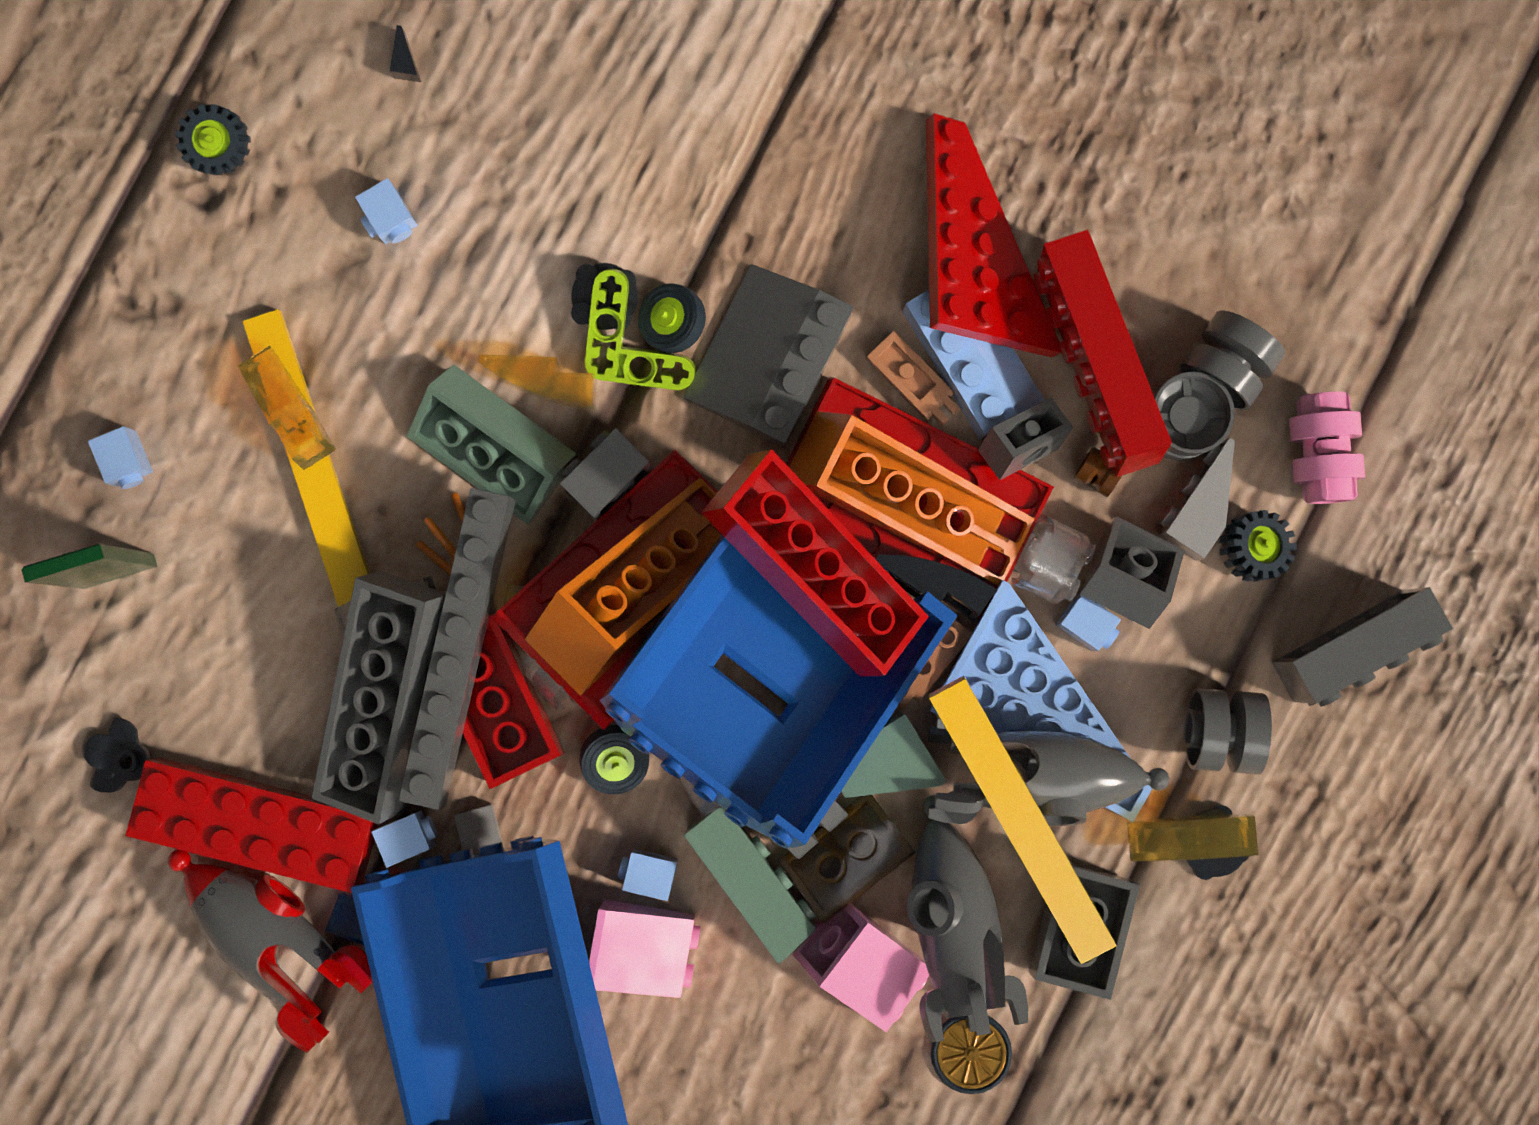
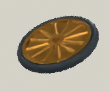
M966 1016L949 1018L942 1024L944 1041L932 1042L931 1060L936 1074L949 1088L965 1094L984 1093L993 1089L1006 1076L1012 1059L1011 1042L1001 1024L990 1016L988 1018L991 1033L977 1036V1031L969 1032Z

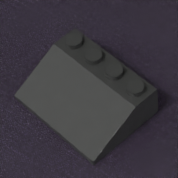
M751 264L694 376L693 382L683 398L785 449L852 316L854 307L819 289Z

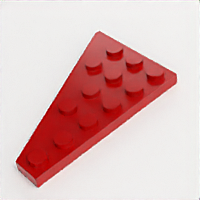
M933 113L926 119L930 328L1053 358L1061 353L1059 340L1049 322L1047 312L965 122Z

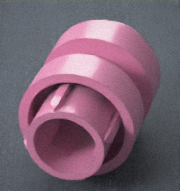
M1322 392L1300 396L1297 401V416L1289 418L1290 442L1303 443L1304 457L1292 460L1293 483L1303 485V497L1307 504H1327L1355 500L1358 496L1357 480L1365 478L1364 455L1351 454L1350 439L1362 436L1360 412L1351 411L1350 396L1346 392Z

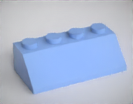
M929 290L905 304L902 313L942 379L953 390V397L979 440L985 438L993 426L1045 401L1013 348L931 329Z

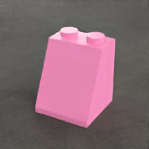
M605 899L598 909L589 959L595 989L599 991L681 998L683 987H691L694 965L687 963L689 949L697 950L701 926L694 925L695 915Z
M851 903L825 924L819 919L815 925L816 930L800 944L793 956L822 989L887 1032L891 1025L901 1017L904 1008L916 992L923 988L929 973L925 961L917 953Z

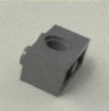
M1049 398L993 426L978 451L998 479L1001 480L1057 451L1073 429V426L1054 400Z

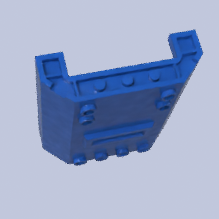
M721 535L599 701L622 731L630 736L629 742L631 745L645 754L653 753L663 761L661 767L666 772L679 779L683 776L694 785L692 790L703 800L709 803L717 802L726 809L724 814L730 821L740 827L747 825L770 837L775 843L784 848L806 845L958 615L928 591L917 596L913 600L929 616L885 676H859L741 553ZM722 654L726 655L788 704L780 717L714 667Z
M532 835L510 841V848L504 849L503 842H498L480 847V854L476 855L473 854L472 848L449 854L450 860L444 861L442 855H437L420 860L421 867L389 875L388 869L366 874L365 883L351 887L406 1125H628L559 840L548 839L542 841V837L534 838ZM548 952L552 969L489 979L486 967L487 962Z

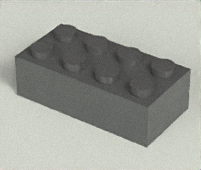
M1430 587L1403 590L1271 663L1293 702L1308 703L1309 706L1319 703L1320 707L1338 700L1342 696L1339 692L1340 690L1350 685L1358 688L1371 682L1376 678L1373 672L1384 666H1387L1388 669H1393L1410 660L1408 653L1417 648L1425 651L1439 645L1444 641L1442 635L1452 630L1453 627Z

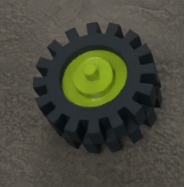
M215 104L198 105L197 109L188 110L185 119L181 118L178 122L181 125L180 130H176L175 137L179 140V143L176 144L177 150L182 152V159L189 163L193 169L212 175L231 173L235 171L234 168L237 166L241 167L245 162L243 161L245 155H249L248 143H251L250 136L247 135L246 131L248 128L240 120L241 117L230 111V109Z
M1269 510L1250 512L1235 517L1231 520V524L1226 525L1223 531L1228 534L1221 536L1219 542L1226 544V548L1219 550L1221 556L1228 555L1229 559L1223 563L1226 568L1235 567L1231 572L1235 577L1242 576V580L1247 582L1276 578L1280 576V573H1284L1290 568L1287 565L1288 563L1294 562L1295 556L1289 554V551L1297 550V543L1289 542V538L1295 537L1294 531L1286 532L1284 528L1289 523L1286 519L1277 521L1280 515L1275 512L1268 514Z

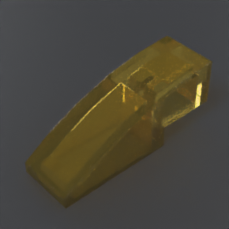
M271 346L266 347L238 365L242 376L268 423L278 433L291 459L303 470L336 450L315 412Z
M479 354V363L486 370L524 393L561 405L596 409L597 379H595L593 373L559 372L560 363L556 357Z
M1243 813L1127 822L1130 861L1194 860L1258 855L1254 815Z

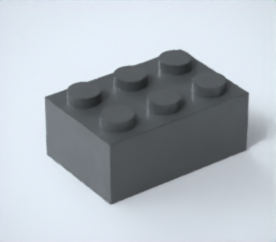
M1071 864L1113 937L1116 947L1081 964L1048 905L1045 904L1028 972L1035 980L1111 1000L1140 885L1131 879Z

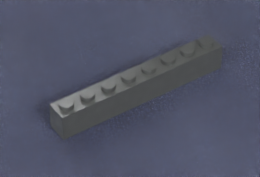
M470 488L399 801L437 810L445 807L447 804L516 500L510 496Z

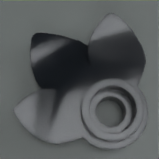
M119 717L113 718L109 728V735H92L82 744V753L85 760L90 766L96 768L90 781V787L98 792H117L121 790L127 781L140 780L145 760L153 759L150 751L139 743L138 731L135 725ZM130 757L132 758V765H131V767H130V764H129Z

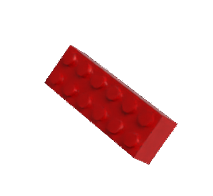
M1087 229L1044 243L1040 259L1037 260V273H1034L1035 285L1040 295H1046L1050 307H1047L1049 322L1053 329L1058 328L1063 339L1060 342L1062 356L1067 364L1072 363L1076 376L1073 377L1074 386L1080 398L1085 397L1090 409L1086 413L1087 420L1092 432H1098L1102 440L1103 446L1100 447V453L1106 468L1112 467L1115 476L1119 477L1159 464L1172 441L1089 230Z
M772 449L748 455L701 512L859 676H885L929 617Z
M164 758L145 760L125 836L352 893L351 887L364 883L375 841L372 831L377 830L379 824L314 800L311 795Z

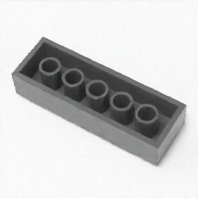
M382 571L355 578L312 799L377 824H381L403 811L405 802L399 801L446 593Z

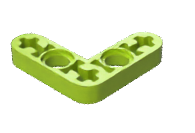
M614 268L606 269L599 273L594 280L585 355V368L588 374L595 379L670 390H683L693 382L696 373L695 365L689 357L677 353L623 346L629 281L623 272ZM609 276H614L615 283L622 287L621 291L619 290L614 293L612 304L620 303V310L610 306L598 307V300L602 303L607 301L608 292L607 289L601 288V282L608 281ZM610 314L616 318L618 328L614 334L605 335L598 330L596 322L600 315ZM594 339L604 343L616 341V348L610 345L607 348V359L613 361V366H608L605 372L599 371V365L593 363V358L595 359L600 356L602 344L594 345ZM636 357L646 358L651 364L650 374L646 377L635 376L630 370L631 360ZM657 359H664L662 368L671 369L674 368L676 362L683 363L682 368L685 371H689V376H683L680 382L674 381L673 374L662 372V381L655 380L654 377L658 370Z

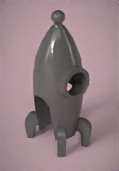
M936 715V726H932L929 729V742L950 744L949 753L961 754L939 715ZM1047 731L996 732L1012 761L1023 772L1026 786L1048 825L1051 826L1082 824L1086 822V812L1118 803L1133 796L1146 785L1157 791L1164 790L1169 785V774L1164 769L1153 768L1150 772H1146L1130 757L1091 738ZM955 783L953 791H949V793H936L935 805H928L927 815L928 818L940 822L966 824L972 821L977 812L983 807L991 808L978 783Z
M935 795L928 796L923 802V809L926 814L928 805H935ZM930 819L923 831L918 846L912 879V891L907 901V914L911 924L918 932L926 968L934 990L926 992L921 997L919 1004L921 1019L930 1043L944 1041L942 1013L945 1018L966 1016L969 1032L977 1031V1036L991 1033L987 1010L1006 1007L1005 1000L1009 1004L1014 1025L1028 1023V1002L1024 984L1015 976H1005L1000 921L995 897L985 869L967 840L952 823Z

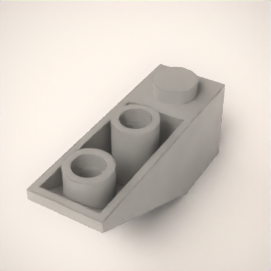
M1231 438L1224 440L1220 445L1204 454L1202 461L1206 463L1199 475L1193 473L1188 478L1180 491L1185 496L1177 507L1172 504L1159 522L1164 527L1158 535L1167 542L1185 550L1184 553L1195 561L1205 559L1226 527L1235 443Z

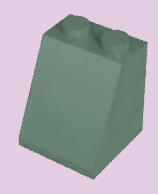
M899 712L889 718L841 792L845 798L939 787L947 781L906 714Z

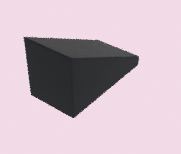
M397 25L390 73L394 79L422 82L406 33L402 26Z

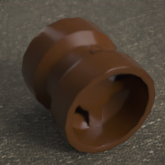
M1093 446L1078 468L1074 479L1083 484H1092L1096 487L1098 493L1107 498L1122 476L1116 477L1112 467L1106 468L1100 450Z

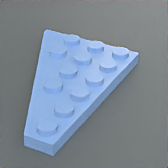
M1001 580L943 686L965 676L996 732H1062L1091 738L1130 757L1008 582ZM932 704L930 711L938 715ZM1146 785L1133 796L1106 806V808L1134 822L1152 788Z

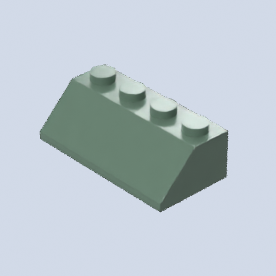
M454 364L428 385L407 433L409 439L479 490L510 496L516 500L513 514L527 525L534 519L564 478L562 473L572 463L577 454Z
M718 805L689 826L685 831L684 837L779 964L816 930L815 924L812 922L816 914L804 898H801L799 901L795 899L789 890L793 883L780 866L774 870L767 861L766 857L771 853L758 835L751 839L743 827L736 825L725 816L724 812L726 809Z

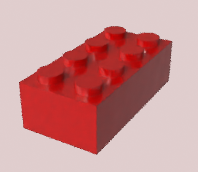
M494 614L489 616L463 729L464 737L489 790L565 754L511 637L506 630L504 631L492 619Z

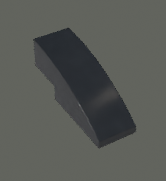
M879 554L876 557L877 562L910 597L914 599L928 591L940 602L944 601L973 622L997 590L971 574L932 560L904 555Z

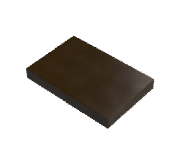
M873 795L860 796L844 810L848 813V816L832 831L829 832L823 827L816 830L814 834L818 843L802 858H796L789 851L777 860L824 924L916 853Z

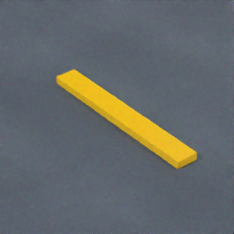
M276 309L242 322L338 608H343L350 605L355 578L370 574L286 322L282 311Z
M965 676L928 694L931 703L1080 963L1083 964L1116 947L1113 937Z

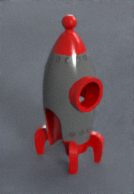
M176 849L170 853L168 865L170 869L176 872L182 871L184 874V888L189 906L205 939L221 959L262 995L282 1007L276 1016L275 1025L277 1031L292 1045L308 1053L316 1045V1042L320 1043L329 1034V1031L316 1019L322 1010L280 968L277 963V947L285 945L294 950L339 989L347 982L361 994L371 983L373 984L366 953L357 946L352 945L343 946L335 953L323 936L303 917L302 914L306 908L301 899L277 878L264 875L258 881L230 869L210 864H193L190 854L186 851Z

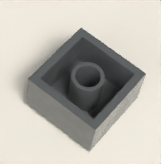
M616 428L610 434L607 431L601 433L590 445L593 451L583 461L579 458L574 460L562 473L565 479L560 484L596 520L603 516L653 470L650 462Z
M1116 516L1095 546L1080 595L1150 629L1171 602L1185 550Z

